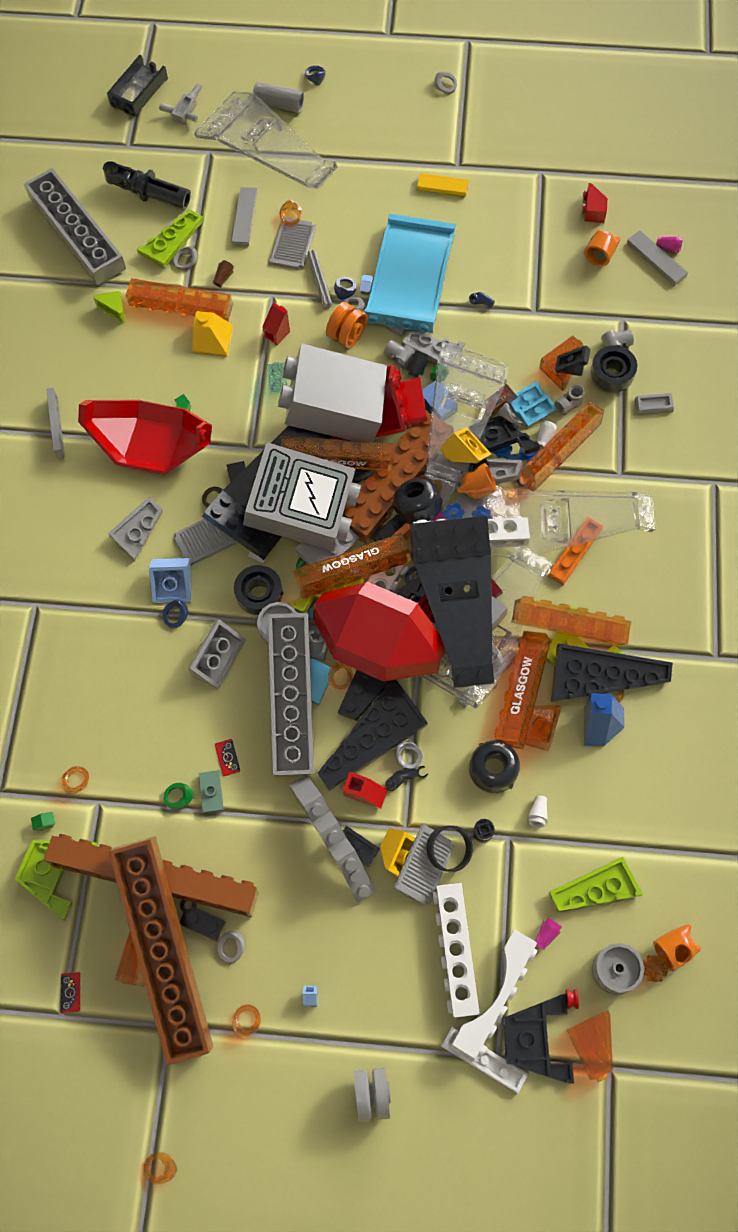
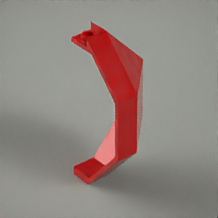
M85 400L79 404L78 423L114 464L118 466L166 475L211 443L212 424L184 408L143 400Z
M369 582L324 592L314 603L312 618L334 660L383 682L438 673L441 659L446 651L440 634L418 603Z

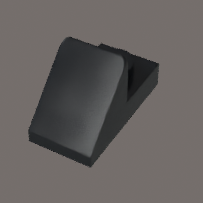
M585 345L558 355L555 371L557 373L582 376L584 365H587L589 362L590 348Z

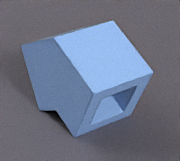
M362 276L361 293H371L373 276Z
M317 986L303 987V1006H317Z

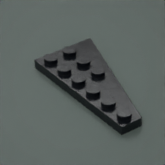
M559 643L556 648L551 702L590 696L591 693L604 694L669 683L672 678L673 662Z
M356 670L340 705L338 714L357 721L371 706L375 698L385 690L390 681L383 682Z
M397 680L390 681L373 705L369 707L357 722L351 733L342 741L339 748L319 770L318 776L329 791L345 781L349 772L357 773L428 725V722Z

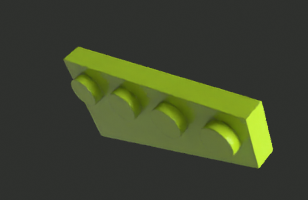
M189 209L174 220L170 227L163 228L158 236L147 240L148 243L143 247L139 246L137 253L165 268L204 221L203 216Z
M621 857L550 891L549 895L557 911L562 912L639 897L643 893L625 859Z

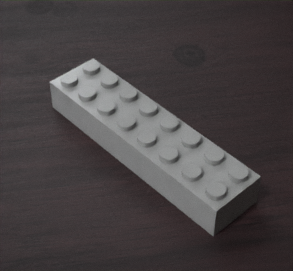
M53 168L24 183L31 201L97 286L126 269L123 256Z
M308 613L268 614L273 776L314 774Z

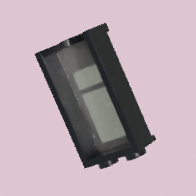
M139 54L107 92L110 105L113 108L124 111L126 114L137 117L138 112L163 82L168 80L166 66H162L157 72L156 64L151 61L149 67L144 66L142 55Z

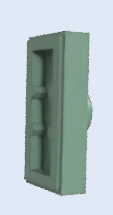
M220 771L199 773L203 813L224 811Z

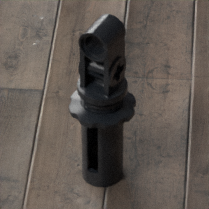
M108 161L103 165L105 180L108 184L129 190L134 194H140V199L144 202L150 197L184 210L189 205L191 190L155 178V172L151 169L143 173L141 170H134L113 161Z

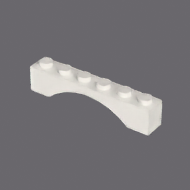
M514 929L502 950L504 976L496 1000L483 1015L462 1025L451 1048L472 1061L476 1057H482L487 1047L483 1045L486 1038L489 1037L491 1039L496 1031L497 1026L494 1025L496 1019H502L507 1010V1007L504 1006L508 998L512 1000L518 989L514 985L518 979L522 981L528 970L525 968L527 961L532 962L537 953V950L534 949L537 942Z

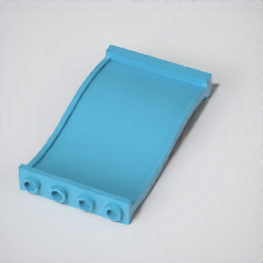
M389 213L369 301L364 311L368 315V323L386 325L388 327L396 326L405 330H416L423 333H433L448 259L455 237L456 224Z

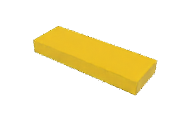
M420 173L417 190L466 197L469 180Z

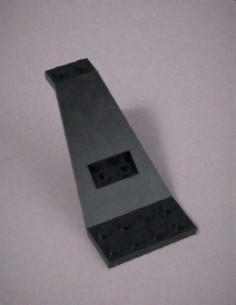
M288 425L271 444L322 458L332 436ZM263 450L222 490L204 511L202 517L259 558L265 560L282 536L243 525L245 511L262 459Z
M488 516L410 524L413 563L451 664L453 687L493 684L491 549ZM466 585H470L471 589L468 592L464 590V587ZM446 587H451L449 594L445 593Z

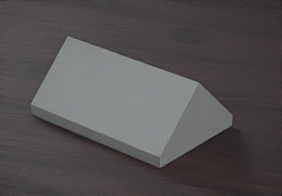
M216 619L188 668L192 677L219 689L246 639L220 619Z

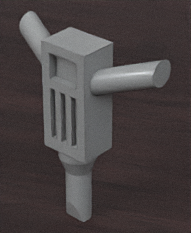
M196 83L191 93L188 95L183 94L176 107L160 104L159 110L171 113L172 119L175 122L185 124L187 119L196 123L198 116L191 113L197 105L196 96L201 90L202 85Z

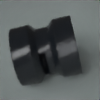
M488 819L477 821L473 829L474 838L481 843L490 841L495 831L494 824Z

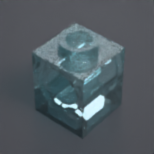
M285 362L267 364L270 392L281 391L282 385H287V379L282 378Z

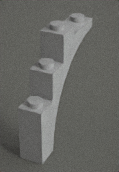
M307 774L289 784L297 801L327 847L356 901L359 903L376 891L355 849L347 840L338 821L330 812L322 795Z

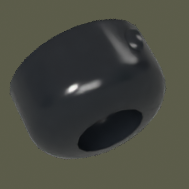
M617 345L606 346L600 349L593 358L590 370L591 378L594 384L603 391L611 393L621 392L632 384L638 364L636 357L628 349ZM607 369H615L619 373L612 374L608 372Z
M413 478L403 482L397 488L393 495L392 506L402 522L412 524L418 520L430 521L435 518L441 511L443 499L437 486L431 480Z
M253 565L245 568L238 574L234 582V594L237 603L244 611L252 615H259L262 609L271 603L281 602L282 595L284 594L278 574L270 567L264 565ZM262 586L267 588V592L261 597H254L250 594L251 590L255 587Z
M496 740L479 743V746L472 753L469 763V773L473 783L488 793H500L509 788L512 789L520 771V761L516 751L507 743ZM491 758L499 759L504 765V770L499 774H493L486 769L485 762Z

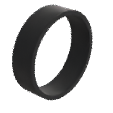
M441 826L435 829L428 838L427 856L431 864L441 871H460L468 865L472 858V840L469 834L458 826ZM447 828L458 831L463 837L466 846L462 862L452 869L442 867L434 855L435 839L440 832Z

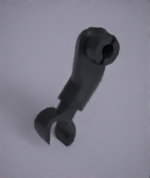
M420 766L417 770L405 769L396 771L385 782L386 788L394 791L405 780L414 779V777L426 778L428 774L424 776L419 774L420 769L425 768V766Z

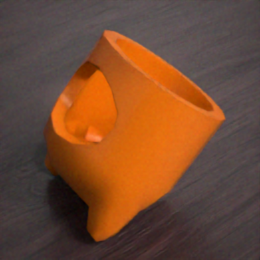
M596 231L584 250L586 259L596 266L602 267L609 264L620 242V236L615 237L608 231ZM594 252H604L607 258L597 260L594 257Z
M487 464L480 465L473 472L464 473L461 486L457 491L465 493L474 500L497 492L495 480Z
M684 925L673 929L653 941L659 958L672 972L690 962L701 950L699 945H695L690 935L691 925Z

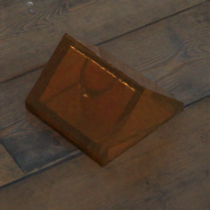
M528 706L519 743L549 751L553 742L561 706Z

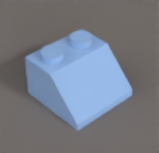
M190 558L152 559L149 566L153 603L172 602L175 600L182 602L191 601L192 575Z

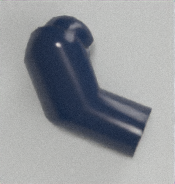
M483 292L472 293L469 296L470 303L474 305L484 303L491 308L495 303V300Z

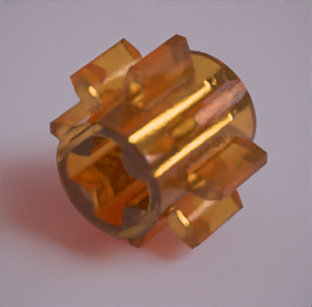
M647 955V959L643 960V975L648 976L647 981L662 982V978H665L668 974V964L662 961V956Z

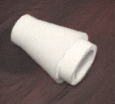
M544 421L540 425L537 439L540 449H545L557 433V425L550 421Z
M538 795L535 797L527 817L529 824L533 827L542 828L548 822L547 798Z

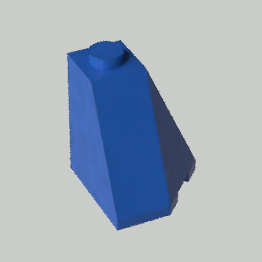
M591 693L584 706V745L605 746L624 729V708L612 694Z

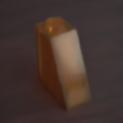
M571 336L543 356L540 361L539 368L562 391L566 389L573 375L557 373L555 371L557 356L584 346L574 336Z
M129 931L115 981L145 987L131 932Z
M607 1010L566 1029L589 1079H596L597 1082L609 1078L608 1073L613 1071L611 1018Z

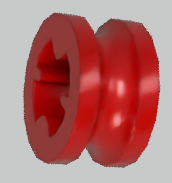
M566 989L567 1009H571V1007L579 1009L578 990L574 989L571 992L569 989Z

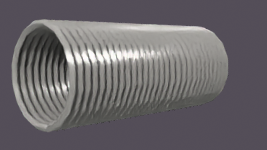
M256 82L253 88L252 99L255 104L300 113L303 108L304 93L303 91Z

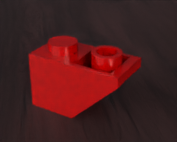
M588 183L587 190L583 192L585 204L582 206V214H585L584 221L604 223L607 214L608 198L592 183Z
M273 303L262 329L264 337L275 345H278L290 333V326L286 308Z
M349 772L343 788V796L382 809L388 789L373 780Z

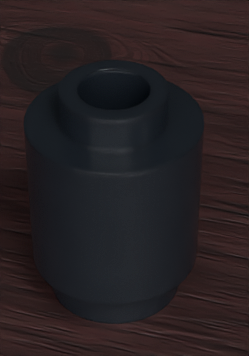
M417 350L414 351L406 369L409 371V375L417 378L419 375L423 376L429 360L427 359L428 354Z

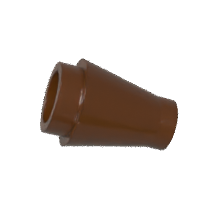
M222 260L218 264L213 280L214 285L222 287L226 280L234 273V266L230 262Z

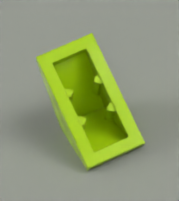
M120 291L98 294L93 297L98 309L122 323L126 322Z

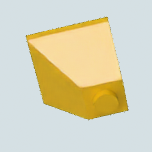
M196 311L193 324V353L227 356L233 325L214 313Z
M467 427L453 433L440 447L443 456L451 462L478 463L491 455Z
M388 828L380 846L385 869L397 877L415 840L407 832Z

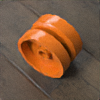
M342 302L336 307L329 318L326 335L335 341L339 340L341 345L351 348L362 336L367 325L368 315L359 309L355 310L351 304Z

